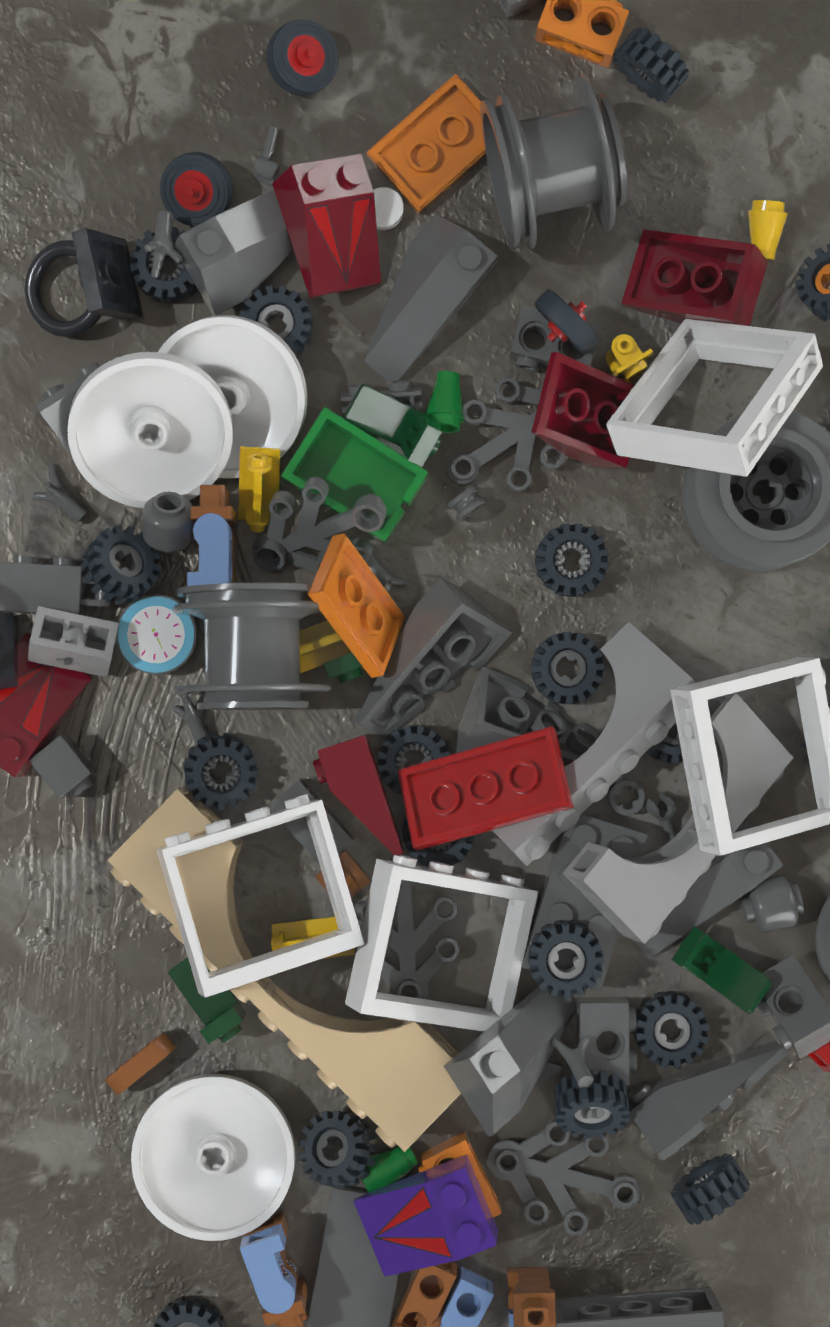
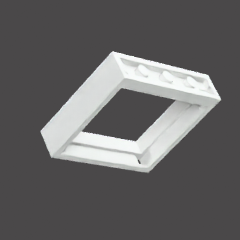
M685 319L606 425L617 455L747 477L823 367L816 336L813 333ZM699 359L773 368L774 370L727 436L651 425Z
M796 657L670 689L700 851L721 856L830 824V708L825 690L826 675L821 667L820 658ZM794 677L818 809L732 833L707 700Z
M308 794L297 796L284 801L285 809L270 813L269 806L245 813L246 821L234 825L230 824L229 819L205 825L207 833L192 838L189 831L165 838L166 846L156 849L197 990L203 997L206 998L364 944L322 800L309 801ZM306 817L338 930L208 972L175 857Z
M394 855L393 861L376 859L361 927L364 944L357 946L345 1004L360 1014L485 1032L513 1009L538 891L523 886L525 879L501 874L500 881L488 879L489 872L466 867L464 874L454 873V866L441 862L430 861L428 868L416 866L417 859L403 855ZM401 880L509 899L486 1008L377 992Z

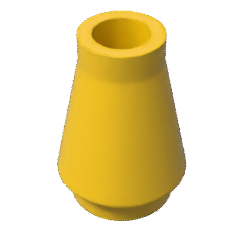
M753 200L752 210H748L751 244H756L766 260H775L776 249L788 213L784 212L785 203L770 200Z

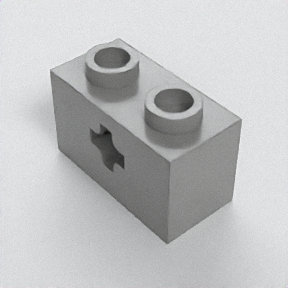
M38 606L29 642L28 661L108 677L119 623Z

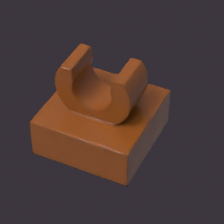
M345 849L338 856L352 898L371 882V878ZM322 871L315 875V878L327 891Z

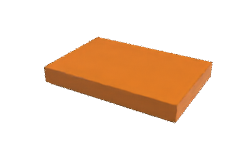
M455 74L366 152L367 157L419 215L486 157L481 125V101Z
M345 533L334 535L308 595L312 601L319 605V610L371 678L383 676L405 620V615Z

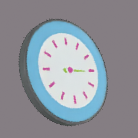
M153 594L138 598L123 611L118 620L116 642L122 657L134 669L151 675L167 674L179 669L191 657L197 641V629L192 615L178 614L173 611V607L182 604L181 602L169 596Z

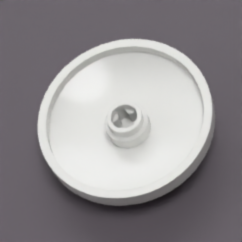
M233 315L210 316L181 328L159 349L158 352L180 357L201 368L216 382L227 400L232 417L233 441L228 462L218 478H239L240 446L281 449V458L294 444L304 424L307 411L306 381L300 363L293 351L271 329L244 317Z
M138 352L117 357L103 364L87 377L72 401L68 418L67 436L70 452L77 468L96 490L121 504L144 508L145 503L159 493L176 492L182 497L191 500L200 495V485H212L228 462L232 448L233 428L230 408L224 394L216 382L201 368L174 355L160 352Z
M224 1074L194 1076L178 1082L164 1091L151 1104L142 1117L132 1145V1173L138 1193L146 1207L161 1223L171 1230L198 1240L221 1241L242 1236L262 1225L282 1203L291 1184L295 1167L294 1138L289 1122L279 1105L255 1084L239 1077Z

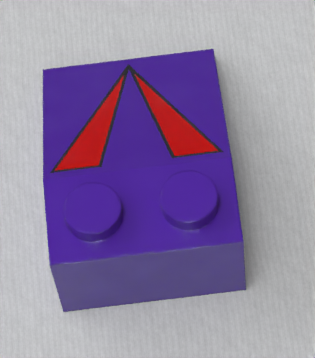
M467 1154L353 1200L384 1277L457 1261L497 1245L498 1229Z

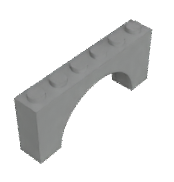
M630 622L600 649L612 666L616 681V697L610 719L595 743L578 759L564 767L574 808L493 830L526 866L533 860L541 858L548 851L550 844L563 831L571 829L578 822L580 815L593 802L601 800L607 794L609 787L622 774L630 772L637 765L639 758L652 745L660 743L667 736L669 729L676 723L670 689L695 683L692 677Z
M736 692L707 700L732 833L736 832V829L748 814L756 810L760 804V799L771 785L783 776L784 769L793 759V756ZM692 814L683 829L671 841L654 852L643 856L621 858L607 847L588 842L565 869L563 874L624 937L646 944L650 938L659 932L662 922L674 907L683 902L687 891L697 878L709 869L716 855L700 851L694 816Z

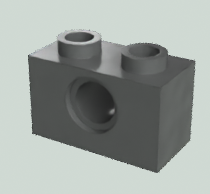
M791 955L764 971L762 974L772 980V985L757 1008L764 1018L771 1014L778 1026L774 1027L773 1031L783 1048L787 1050L792 1047L801 1059L830 1042V1008L795 956ZM789 1005H802L801 1009L796 1013L788 1014L784 1012Z
M577 997V1046L583 1036L589 1038V1043L585 1050V1061L589 1070L593 1069V1074H598L600 1070L607 1071V1077L614 1073L618 1075L619 1080L623 1079L626 1085H629V1073H636L637 1068L636 1049L629 1048V1033L636 1032L635 1008H629V1002L625 997ZM605 1031L617 1034V1042L609 1050H602L596 1046L598 1036Z

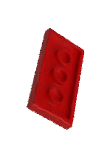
M553 726L397 770L412 845L416 850L574 808L556 729Z

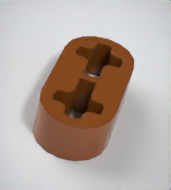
M163 1031L104 1080L113 1092L119 1095L168 1056L176 1046Z

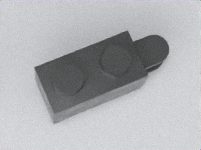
M16 555L13 556V563L0 562L1 612L36 614L38 606L86 616V606L111 607V600L107 602L102 599L104 596L102 590L95 594V600L87 599V585L96 584L93 581L86 584L84 577L88 571H82V567L77 566V559L53 558V565L37 564V557Z

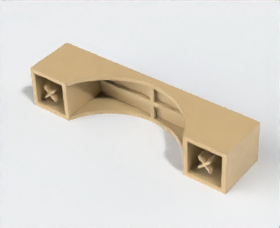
M187 786L176 789L107 860L113 866L110 870L112 875L127 888L132 884L143 895L140 902L153 915L158 916L161 913L173 925L169 930L183 944L184 942L156 849L166 846L165 838L189 831L192 838L207 833L205 825L221 821L210 808L204 806L202 801L197 802L193 798ZM240 837L175 857L205 963L210 971L254 958L242 935L235 909V870L244 842ZM269 977L230 989L239 1000L244 1003L250 1000L260 1010L257 1015L270 1030L275 1032L279 1028L290 1039L287 1045L291 1051L303 1061L309 1058L319 1068L316 1073L329 1088L334 1090L338 1086L349 1097L346 1103L355 1114L362 1119L368 1116L379 1126L375 1130L376 1133L391 1148L397 1144L405 1152L461 1094L444 1068V1065L459 1052L429 1023L388 1017L360 1020L332 1016L298 1002L273 983Z

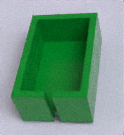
M324 407L281 477L286 483L302 492L306 481L311 477H319L325 480L329 486V492L324 503L321 505L337 515L353 509L356 501L367 494L379 496L387 508L386 517L379 530L366 533L386 545L405 515L404 509L400 506L402 504L408 508L411 506L428 479V471L408 461L401 454ZM310 489L313 493L321 494L316 489Z

